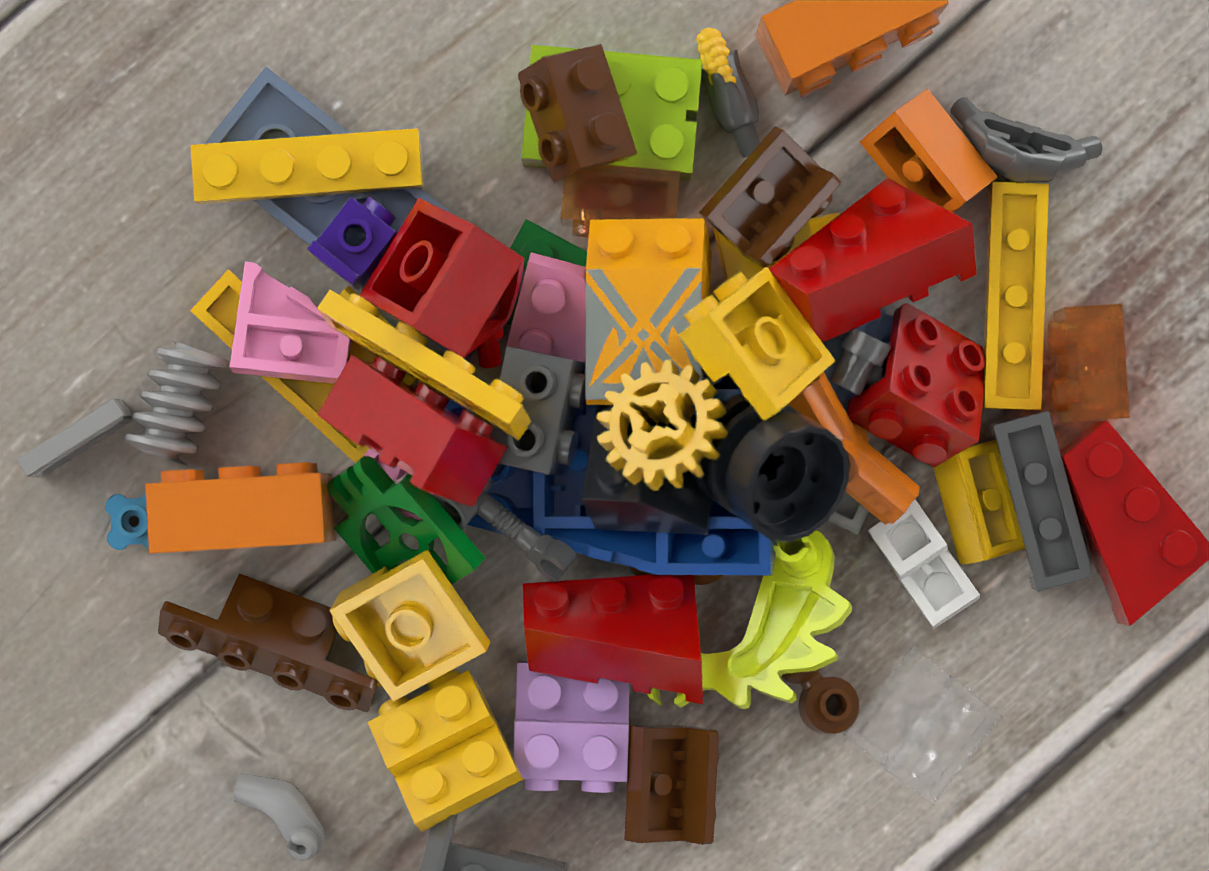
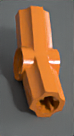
M822 372L792 399L788 405L800 414L825 427L842 441L849 457V480L845 492L885 525L888 523L893 524L917 498L920 486L869 444L867 430L850 420L825 373Z

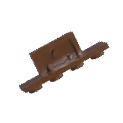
M239 573L218 620L169 601H165L160 610L158 633L177 648L186 651L201 650L219 657L220 661L230 668L240 671L249 669L272 677L278 685L294 691L305 689L321 695L331 705L343 710L358 709L363 712H369L378 683L376 679L327 661L338 635L333 623L332 614L329 611L331 607Z

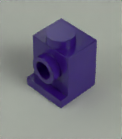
M350 197L316 241L314 240L307 250L359 291L374 272L396 236L397 232L390 227L396 217L371 197H368L363 205L353 197ZM353 227H361L366 231L365 241L355 247L346 243L347 232Z

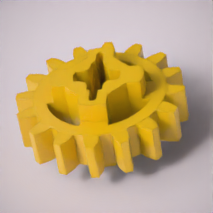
M671 360L664 361L660 373H656L647 362L642 363L641 378L637 380L623 373L620 376L625 387L622 393L607 391L604 395L613 405L612 411L597 414V420L604 427L610 429L597 437L598 443L605 450L611 451L606 460L617 471L624 468L623 476L632 484L636 485L644 476L645 483L652 490L656 491L659 490L664 477H667L676 488H681L683 485L682 473L690 470L698 478L703 476L704 473L699 464L703 456L717 460L720 455L711 446L712 439H720L727 436V430L719 422L714 421L726 414L723 404L718 399H713L717 390L708 379L700 381V375L689 365L679 375V369ZM693 402L695 404L697 411L696 429L692 428L690 418L695 411V409L691 406ZM649 419L657 424L658 422H661L663 424H668L670 422L677 429V431H674L668 427H665L664 429L662 427L655 426L653 428L647 420ZM628 422H631L633 433L628 440L627 427Z

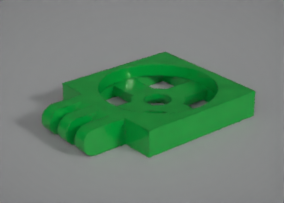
M364 456L328 482L327 489L329 494L347 514L333 529L372 574L384 567L390 571L397 567V564L404 559L410 560L428 550L452 585L473 572L486 558L432 494L410 482L413 476L409 473L394 482L374 458ZM398 508L414 513L421 520L405 517ZM372 513L390 533V541L382 546L366 529L367 517ZM408 533L414 536L418 541L419 549L409 548L403 542L402 534ZM438 537L446 552L447 565L433 550L434 540Z

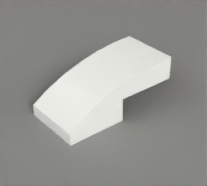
M916 500L911 503L906 512L893 524L888 523L885 525L883 522H880L868 530L877 547L933 630L980 599V594L947 548L946 542Z

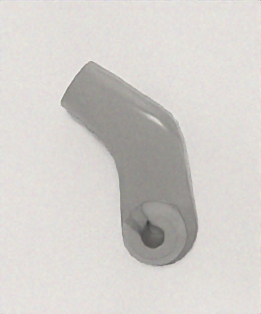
M240 773L235 787L234 801L256 809L270 817L286 840V848L291 857L304 861L309 860L321 851L325 842L324 829L309 803L295 785L280 779Z

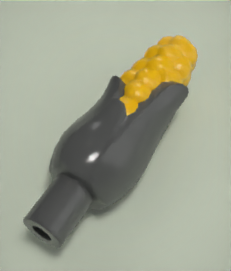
M709 27L704 28L696 37L697 49L703 65L701 78L706 86L717 122L727 134L733 133L742 158H746L760 144L753 125L759 120L757 100L742 71L738 51H730L719 30Z

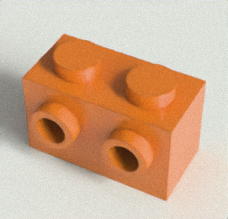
M928 88L894 111L859 141L887 178L952 213L998 177Z

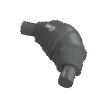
M967 97L958 99L950 110V113L963 125L962 130L990 168L999 173L1001 178L1009 182H1050L1057 176L1082 167L1087 160L1098 158L1102 153L1101 141L1096 136L1075 140L1066 134L1045 131L1039 127L1000 117L992 112H981Z

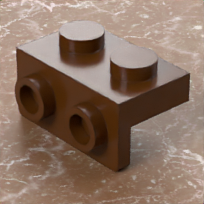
M602 44L544 56L518 73L521 100L525 108L530 112L539 139L538 150L540 157L548 167L551 179L554 182L564 180L577 172L627 160L638 154Z
M775 126L701 209L699 214L744 257L765 268L771 262L782 258L791 249L794 243V236L810 218L821 214L828 207L832 200V193L840 185L841 181L832 172L821 168L784 130Z
M686 725L630 726L624 840L635 843L686 841L700 845L713 843L716 819L717 765L719 761V734L716 730Z

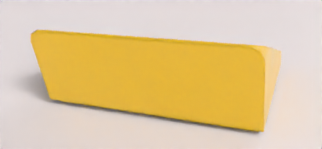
M996 440L970 446L933 468L960 564L965 565L986 561L1025 549Z

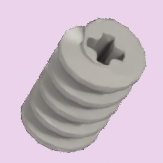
M173 341L176 344L175 348H157L155 352L168 365L167 369L149 370L147 374L160 386V390L141 391L140 397L153 408L152 412L134 413L132 419L145 429L144 434H126L124 440L134 448L188 466L178 457L179 454H195L199 447L186 436V433L204 432L206 429V425L193 415L194 411H211L214 406L209 399L201 394V391L220 389L222 384L209 373V369L227 368L229 361Z

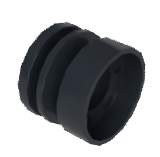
M743 394L730 397L722 403L726 409V414L714 420L727 430L726 437L712 439L711 446L720 455L717 460L703 456L699 464L704 475L698 478L693 474L700 491L769 540L791 542L809 536L829 520L842 501L849 480V457L842 441L828 429L809 417L800 414L788 404L779 412L763 421Z

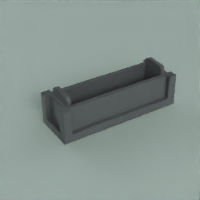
M1039 411L1026 417L988 425L991 436H995L1029 561L1033 576L1029 577L1032 589L1042 591L1093 577L1049 411Z

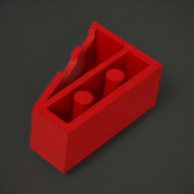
M886 178L770 267L769 270L821 342H825L880 318V308L909 296V299L914 303L929 296L928 287L953 276H957L961 282L976 276L973 224L895 181Z
M351 355L317 415L363 447L365 445L380 455L378 459L389 467L395 469L398 466L411 474L413 477L410 482L418 488L473 507L507 449V446L489 436L494 426L465 409L460 417L446 409L450 401L449 398L422 382L419 383L415 390L403 382L407 374L406 372L378 355L373 363Z
M1103 420L1094 422L1060 451L1079 524L1093 555L1091 558L1097 573L1100 574L1110 598L1111 608L1116 621L1119 624L1131 626L1209 561V541L1110 422Z
M651 574L522 583L524 633L529 671L595 684L599 683L600 678L630 683L633 685V691L651 694L652 688L685 694L687 702L703 704L702 661L694 575Z

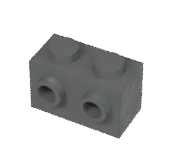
M506 346L500 381L511 386L524 397L521 404L527 412L531 423L519 440L494 426L489 436L507 446L499 464L545 474H564L565 465L570 466L573 463L578 447V432L572 430L577 408L582 409L586 404V374H584L586 362Z

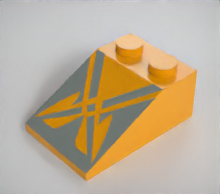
M705 218L590 220L586 261L587 405H612L604 396L606 392L613 391L621 394L625 387L620 376L626 373L634 380L641 378V364L645 362L656 373H660L664 361L671 360L679 369V375L689 365L700 375V381L704 380V369L693 358L690 350L678 334L690 325L683 315L710 295L712 252Z

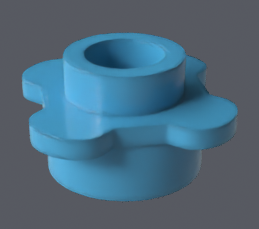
M146 493L140 498L127 499L121 494L111 496L105 505L107 513L111 515V530L107 534L109 545L117 550H123L130 544H143L149 548ZM132 516H137L140 520L139 525L136 527L130 525L129 520Z

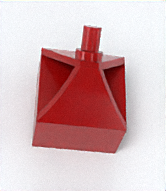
M418 198L359 296L462 358H465L477 348L479 366L482 368H495L502 364L499 339L504 336L503 326L509 320L517 299L523 274L524 257L476 225Z

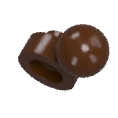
M820 669L809 672L788 673L781 676L789 683L802 686L803 690L798 703L799 713L805 725L811 730L821 734H836L847 730L855 722L859 713V698L852 685L844 679L822 677L819 672ZM830 695H834L840 704L839 710L834 716L828 713L825 705Z

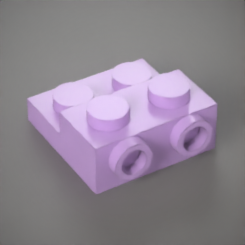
M518 661L513 758L523 779H525L524 789L555 791L559 790V780L581 781V791L608 793L615 792L616 782H627L630 683L600 678L599 683L595 684L529 671L528 662Z

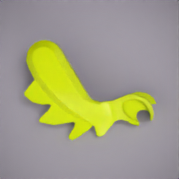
M817 530L809 536L791 542L777 541V545H773V550L776 553L772 575H763L749 624L741 643L730 651L711 654L701 653L703 691L715 690L735 706L742 709L750 707L751 689L753 688L762 694L792 704L797 700V694L783 682L781 678L783 674L816 671L838 661V655L832 648L817 642L813 637L828 633L842 625L852 612V605L848 600L830 588L835 555L831 544ZM652 688L651 694L647 695L653 702L661 706L660 689ZM677 693V697L674 699V703L680 708L690 703L686 701L685 694Z

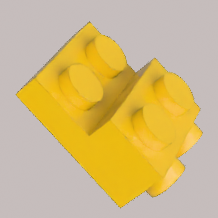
M765 267L748 280L740 271L713 291L719 302L715 300L713 295H710L686 312L683 316L690 325L678 334L690 350L693 358L701 365L712 382H715L727 373L731 375L741 389L743 396L752 404L763 421L784 408L835 362L832 355L768 267Z
M428 550L390 571L384 567L342 590L329 610L339 635L345 641L352 642L364 659L368 676L378 681L377 686L383 687L392 701L405 696L485 653L491 642Z
M455 670L445 673L429 682L428 691L411 700L404 696L395 701L389 699L379 707V716L367 722L386 767L394 776L413 822L421 832L439 824L449 816L458 814L523 780L487 699L469 670L461 674Z

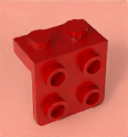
M904 303L894 311L889 345L891 349L888 353L885 377L864 390L860 396L856 395L850 399L847 414L853 423L868 430L872 435L884 439L914 456L918 461L935 468L979 442L985 389L984 348L913 305Z

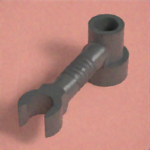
M857 329L848 331L840 345L845 350L829 380L860 396L865 385L870 387L885 377L886 370L881 367L891 346Z
M491 477L473 507L432 494L461 529L477 514L488 523H492L493 527L501 530L502 534L505 533L506 537H509L511 541L514 540L516 545L527 552L528 559L550 581L557 582L577 556L569 545L560 540L553 539L547 534L541 535L489 495L487 492L493 485Z

